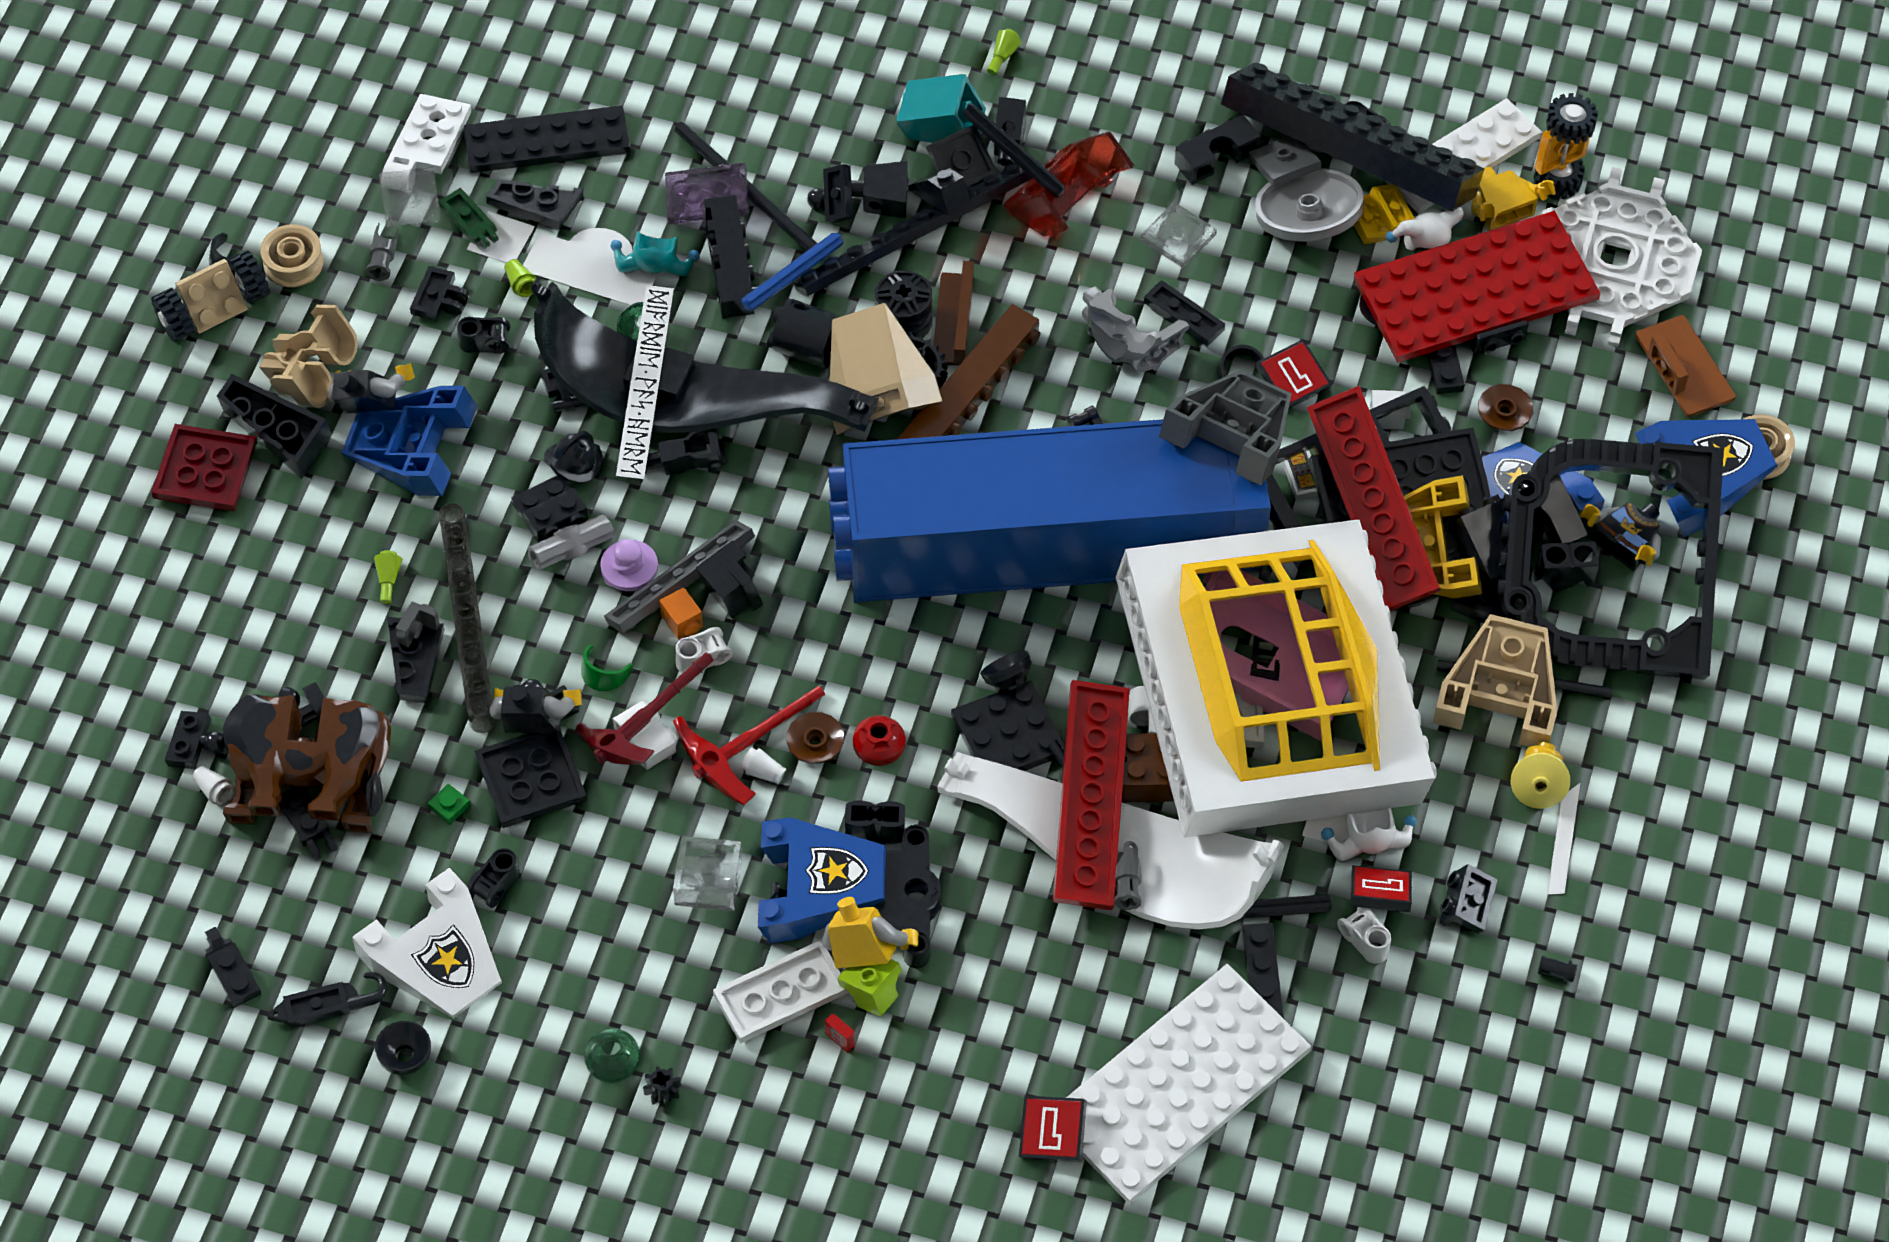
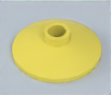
M1534 753L1525 756L1515 765L1511 774V788L1516 798L1526 806L1536 809L1549 808L1561 802L1567 795L1570 788V774L1566 765L1556 756L1548 753ZM1540 781L1546 783L1544 788H1537L1535 785Z

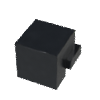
M733 540L696 567L705 588L731 618L735 617L749 605L754 611L763 605L751 579L755 575L743 561L747 557Z

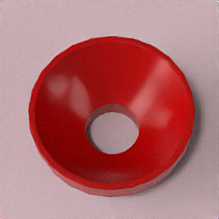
M875 715L862 720L857 725L853 734V748L856 755L862 761L871 765L882 766L896 761L902 755L906 746L903 728L896 720L888 716ZM875 727H883L888 733L883 738H875L870 732Z

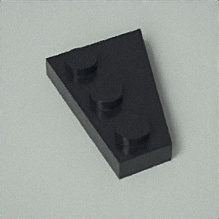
M498 180L487 194L486 204L560 230L583 198V188L565 191L559 190V186L549 185L547 189L533 187L531 183Z
M387 617L398 699L427 703L445 631L444 623H439L440 626L437 630L423 626L417 639L414 638L409 647H406L397 641L395 628L401 618Z

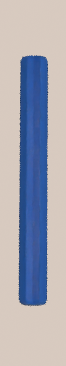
M831 233L743 297L741 303L746 311H754L840 248L844 243L839 233Z

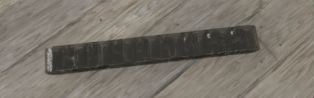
M449 503L441 508L439 518L466 708L470 727L478 733H485L494 727L495 718L490 714L493 700L468 529L463 507L456 503ZM476 688H482L479 691H473ZM479 713H486L484 715L477 716V714Z

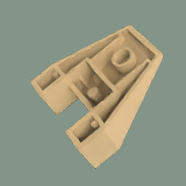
M1490 614L1442 682L1433 723L1461 730L1467 706L1470 705L1525 719L1519 740L1520 745L1530 747L1538 745V742L1549 743L1557 714V702L1548 629Z

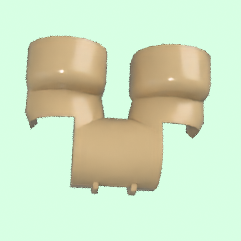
M317 304L311 312L315 321L309 331H300L295 334H279L272 341V346L277 353H265L263 361L259 366L279 394L284 397H292L300 406L321 408L329 402L328 390L332 383V377L322 362L308 361L310 357L318 356L325 364L345 366L352 362L357 353V335L337 305Z

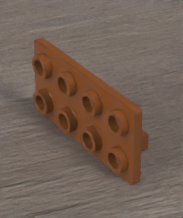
M1684 315L1636 332V339L1686 417L1689 418L1735 401V393Z

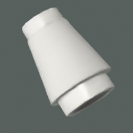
M751 747L740 768L746 771L745 774L776 784L780 783L786 772V768L782 767L760 748L756 750Z
M204 766L194 771L192 779L211 803L224 805L231 800L235 788L230 779Z

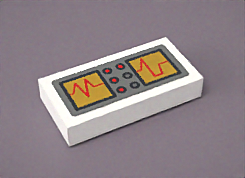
M1309 450L1282 462L1296 501L1318 496L1309 462L1311 456Z

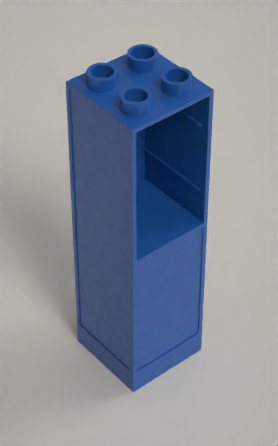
M1163 419L844 443L843 467L828 468L831 532L834 534L835 541L834 562L836 581L852 580L854 603L1117 582L1116 575L1125 549L1268 531L1271 506L1267 481L1265 480L1262 485H1259L1236 474L1240 456L1198 436L1185 449L1170 444L1159 437ZM1263 566L1242 568L1241 570L1245 572L1263 571ZM1207 573L1197 574V576L1206 575Z

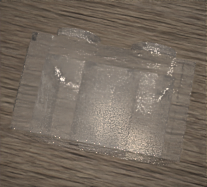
M682 836L673 885L674 904L676 906L734 911L742 864L741 842Z

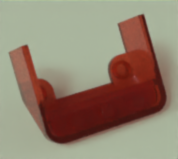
M1110 131L1077 140L1062 148L1044 165L1051 174L1065 185L1066 191L1062 196L1055 198L1033 178L1018 189L1004 203V207L1010 215L1042 237L1049 236L1051 238L1069 228L1062 217L1091 189L1099 186L1101 189L1107 187L1114 181L1113 176L1116 173L1132 169L1135 165Z

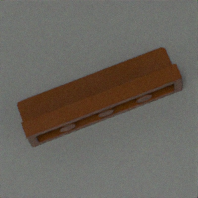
M963 261L962 274L941 273L933 346L939 345L938 353L945 354L944 362L948 363V365L960 366L966 358L974 261Z

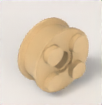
M296 224L280 226L269 232L261 243L260 253L265 274L277 285L283 287L303 286L313 282L322 271L324 259L320 240L314 231L305 226Z
M1758 414L1744 418L1756 420L1778 465L1763 480L1781 475L1788 468L1794 451L1795 438L1793 432L1783 421L1770 415Z

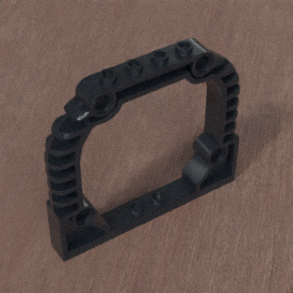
M1573 439L1559 443L1544 452L1534 462L1528 473L1517 476L1510 486L1509 494H1504L1503 511L1507 512V523L1502 522L1501 539L1505 540V551H1500L1499 568H1503V579H1498L1497 596H1501V610L1504 615L1509 619L1547 628L1551 660L1560 664L1702 680L1709 677L1724 448L1662 442L1644 444L1598 439ZM1661 468L1668 469L1672 474V479L1663 480L1659 476L1658 470ZM1584 470L1647 476L1655 489L1668 491L1674 488L1689 502L1692 508L1704 509L1702 540L1699 539L1697 543V557H1701V568H1697L1695 573V585H1699L1697 617L1690 616L1684 623L1668 633L1661 628H1651L1639 640L1577 635L1559 630L1541 615V594L1538 588L1529 581L1533 516L1534 512L1538 511L1548 498L1550 481L1566 472ZM1521 484L1528 485L1532 490V495L1522 496L1518 491V486ZM1518 597L1522 599L1524 608L1521 610L1514 609L1510 605V598ZM1653 637L1659 640L1661 643L1659 651L1649 648L1647 644L1648 638Z

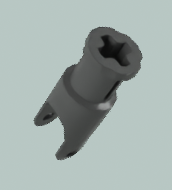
M380 223L376 226L370 249L371 263L366 267V274L375 281L387 280L390 277L391 270L389 269V264L393 261L396 251L398 227L393 239H385L378 234Z
M1126 841L1123 846L1124 852H1118L1115 875L1117 895L1115 896L1114 903L1119 909L1132 910L1141 906L1142 903L1141 897L1138 894V885L1141 883V867L1137 845L1132 841Z

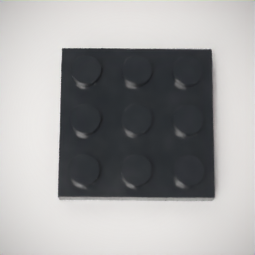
M1032 680L1019 684L1012 689L1003 690L951 709V716L972 757L1026 771L1056 760V757L1048 748V745L1054 740H1058L1065 750V745Z
M561 729L559 733H527L474 751L502 828L587 801L585 790Z

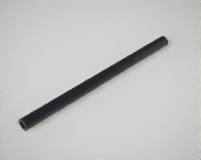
M682 121L676 125L674 131L804 250L808 251L818 244L686 123Z

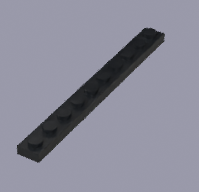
M1017 163L1009 164L1006 166V170L998 174L988 175L983 179V182L967 187L971 201L970 206L951 216H947L935 207L921 210L915 214L914 218L898 222L893 225L891 230L875 234L866 243L852 246L841 256L831 257L825 260L824 264L818 268L808 270L793 281L795 289L809 296L1033 178Z

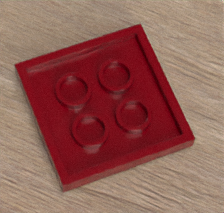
M174 424L151 491L153 499L235 512L258 443L256 436Z

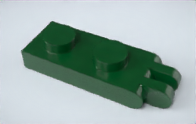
M461 188L438 201L439 208L474 245L479 242L486 249L490 246L486 237L493 243L499 241L498 235L495 233L497 231L495 224Z

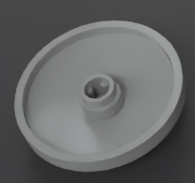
M1324 168L1275 187L1268 182L1259 191L1255 200L1256 218L1260 226L1273 236L1291 241H1315L1340 234L1353 226L1359 220L1364 210L1363 191L1359 183L1345 173Z

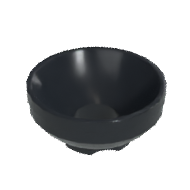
M1028 651L1008 654L987 665L980 674L985 683L990 686L999 687L1001 690L1012 689L1027 680V674L1032 664L1031 656Z
M412 1021L391 1023L377 1036L375 1042L376 1057L381 1066L393 1074L408 1075L420 1070L430 1057L431 1040L429 1034L421 1025ZM404 1048L411 1049L414 1052L411 1060L401 1062L396 1058L399 1050Z

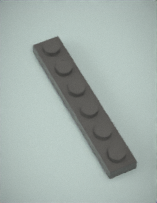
M735 520L604 615L607 624L622 633L633 629L638 622L658 610L660 599L700 580L701 577L696 567L733 540L740 549L744 548L749 541L755 538L752 528Z

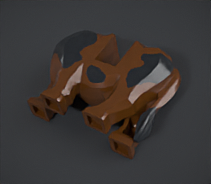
M253 694L246 695L237 702L229 712L223 726L224 742L229 753L230 766L236 774L235 798L223 809V815L228 823L253 825L255 824V815L280 816L281 809L279 803L282 800V785L297 788L318 785L322 788V792L308 804L307 811L311 819L339 821L340 808L349 797V805L343 813L341 820L344 830L347 832L372 833L371 817H376L383 805L380 774L389 752L391 739L390 721L383 712L375 710L370 704L356 700L323 698L317 742H314L309 738H299L302 715L294 696L270 697Z

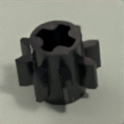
M657 1066L656 1071L651 1075L645 1074L647 1085L643 1086L644 1095H651L652 1105L658 1102L668 1106L672 1098L679 1099V1090L677 1088L681 1086L680 1077L673 1078V1068L665 1070Z

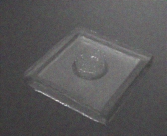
M434 167L379 173L386 228L441 221Z
M1173 202L1141 234L1140 241L1184 268L1216 236L1217 229L1176 202Z

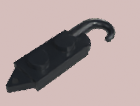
M367 972L364 973V978L374 979L378 983V989L370 994L359 996L357 990L351 984L343 983L342 981L283 996V1001L267 1014V1018L271 1021L289 1024L290 1028L349 1014L352 1010L381 1002L388 990L387 981L379 973Z

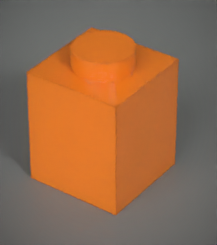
M684 587L659 600L661 617L678 640L685 636L694 635L703 627L702 611Z

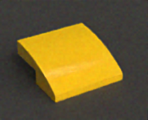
M1393 184L1372 187L1369 194L1363 195L1364 210L1359 220L1354 224V227L1363 244L1367 245L1387 240L1386 234L1388 232L1394 231L1402 221L1414 220L1415 218L1397 186Z

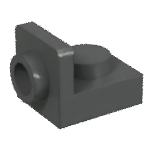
M412 601L395 628L398 643L409 647L412 640L419 637L423 626L437 630L440 626L438 612L427 604L420 605Z

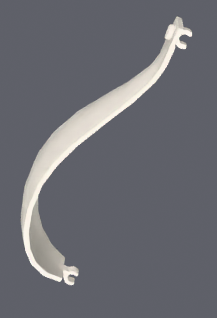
M959 752L956 753L953 759L950 758L944 767L945 774L937 786L938 793L978 803L993 810L1056 860L1062 783ZM1121 803L1118 852H1124L1123 846L1126 841L1134 842L1138 847L1141 867V883L1138 885V894L1142 900L1141 906L1126 911L1140 918L1171 927L1190 929L1223 927L1239 920L1263 892L1278 863L1284 844L1277 840L1267 843L1223 832L1184 838L1179 820ZM1115 885V896H1116V895H1117V886Z

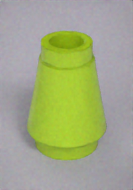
M517 259L509 260L505 264L504 270L513 293L520 297H529L534 294L531 286L536 276Z

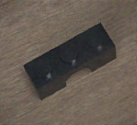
M1240 115L1234 119H1228L1213 129L1205 130L1201 135L1193 139L1181 142L1176 146L1174 164L1190 184L1193 185L1214 175L1216 157L1213 154H1228L1238 163L1249 158L1248 152L1260 148L1261 135L1244 115Z

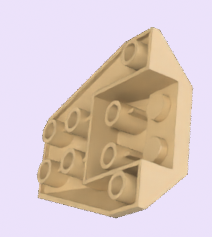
M886 303L832 319L830 381L879 398L869 422L909 409L919 410L943 402L935 374ZM833 421L837 435L855 430V428Z

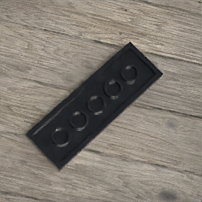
M623 105L464 125L470 173L630 153Z

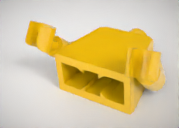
M1486 167L1476 197L1472 199L1471 213L1479 217L1480 221H1485L1489 231L1535 215L1538 198L1544 201L1548 198L1547 195L1556 194L1554 183L1551 180H1545L1539 184H1533L1518 177L1514 171L1508 170L1496 174L1492 167Z

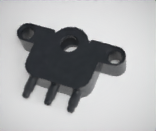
M917 824L910 825L903 831L902 851H886L885 901L872 906L895 929L900 931L915 929L918 931L917 947L923 950L918 952L910 950L914 947L913 945H909L908 949L903 950L904 962L912 968H922L929 962L930 920L934 919L938 914L941 905L940 881L933 872L929 871V833L925 827ZM914 841H917V842H920L921 844H920V845H912V844H910V843H911V842H914ZM916 892L925 895L921 899H911L908 897L909 894Z

